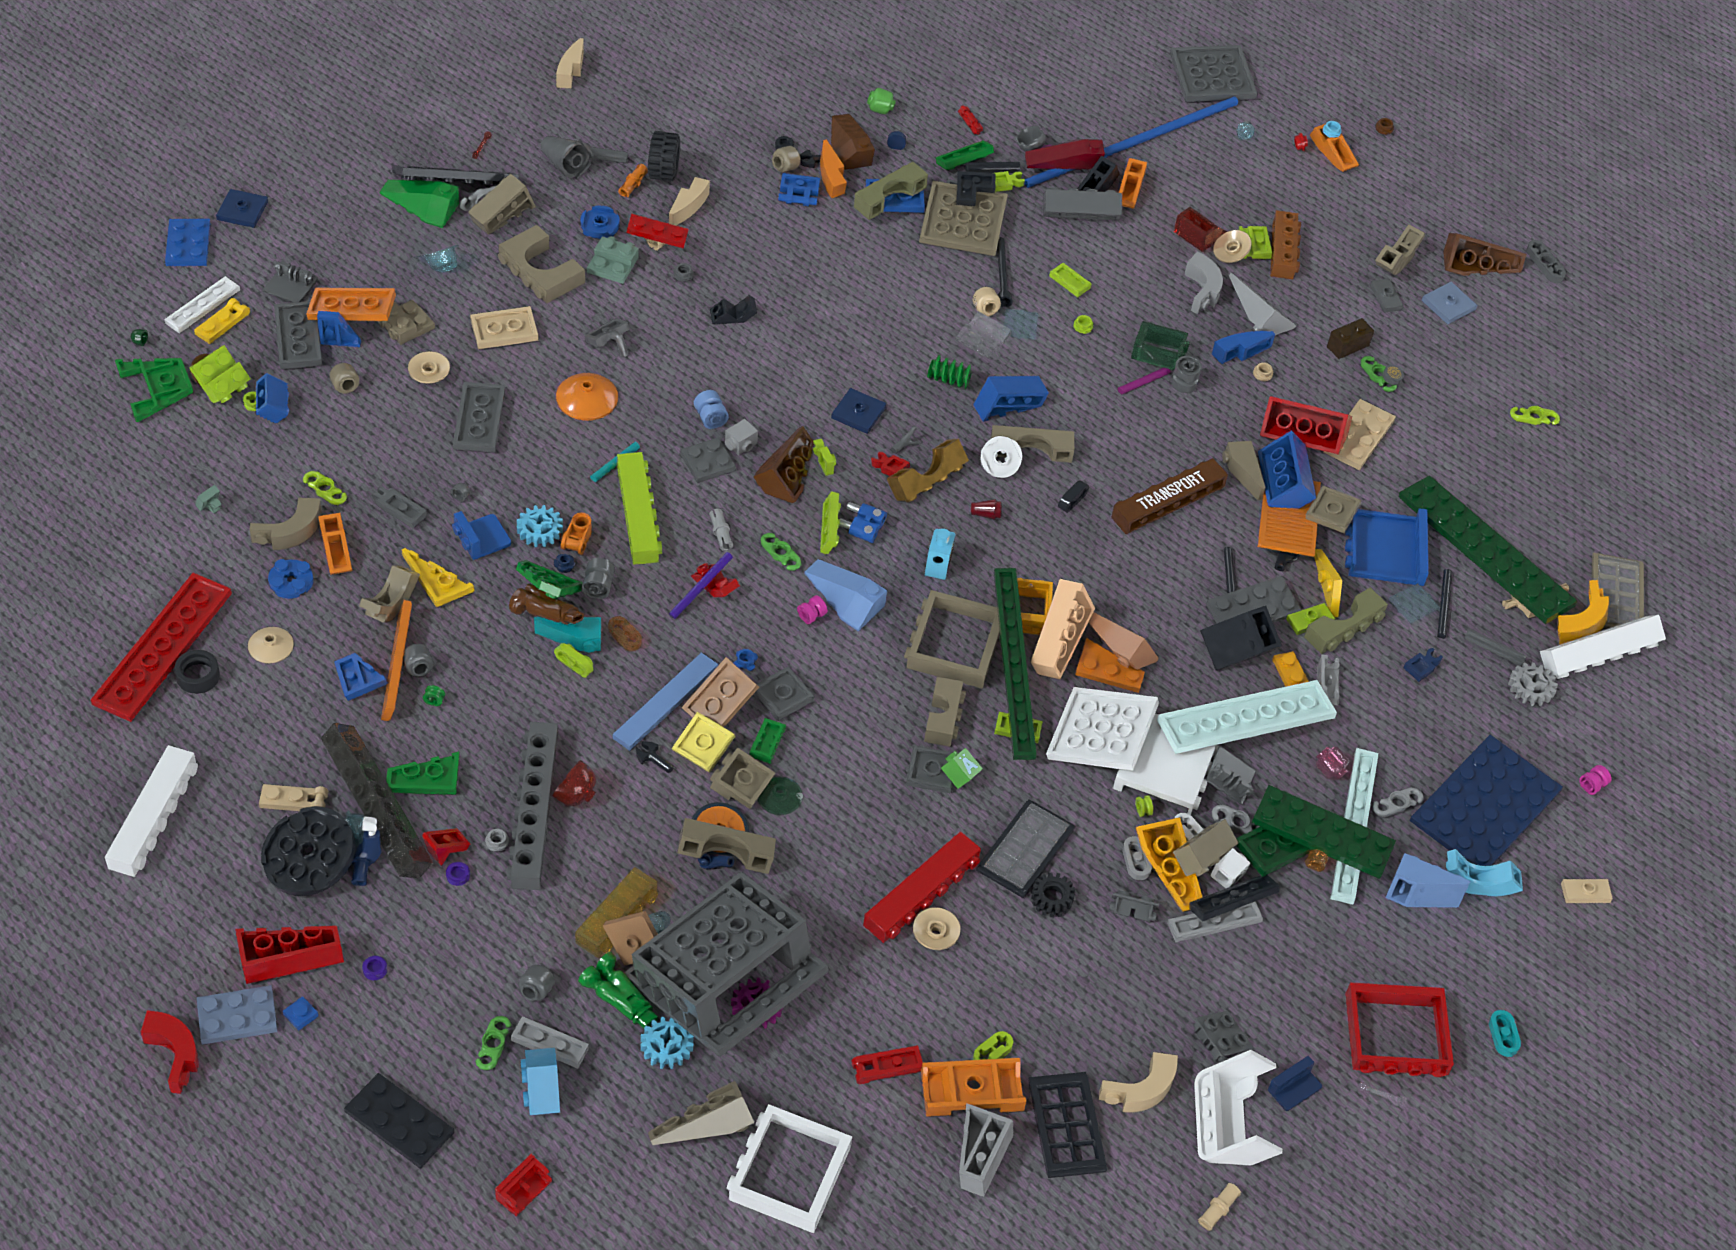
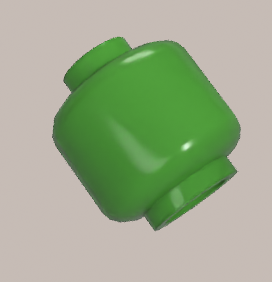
M876 88L874 91L871 90L867 100L871 111L883 115L887 114L889 110L893 111L896 100H893V93L882 88Z

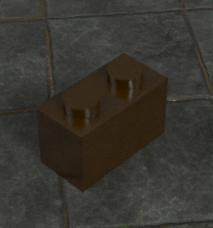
M1363 318L1331 331L1327 348L1338 359H1341L1370 346L1374 330Z

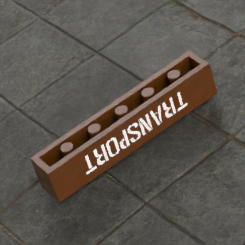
M1213 458L1206 462L1202 461L1191 469H1185L1180 474L1167 478L1164 482L1152 485L1143 492L1135 493L1124 501H1118L1113 507L1111 518L1125 534H1128L1224 488L1228 474Z

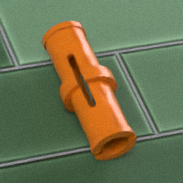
M638 164L633 173L628 174L625 183L618 190L621 196H627L628 198L632 191L639 187L641 180L648 173V168L644 164Z

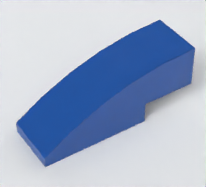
M1252 331L1224 337L1215 341L1212 355L1221 364L1235 357L1244 361L1272 347L1275 333L1273 331Z

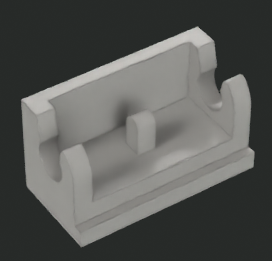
M1321 655L1317 666V680L1331 704L1339 705V659L1336 658L1334 663L1329 664L1328 655Z

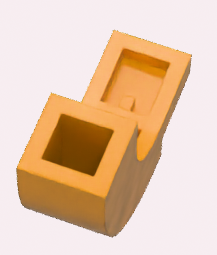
M1589 580L1588 596L1590 605L1585 611L1575 615L1558 616L1559 645L1600 632L1605 626L1608 617L1609 596L1603 595V588H1599L1598 580Z

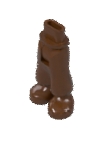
M528 584L525 589L518 588L509 602L510 611L516 615L523 614L527 610L533 616L558 623L562 622L563 624H576L584 618V614L579 612L577 607L559 599L546 596V592L539 590L533 584Z

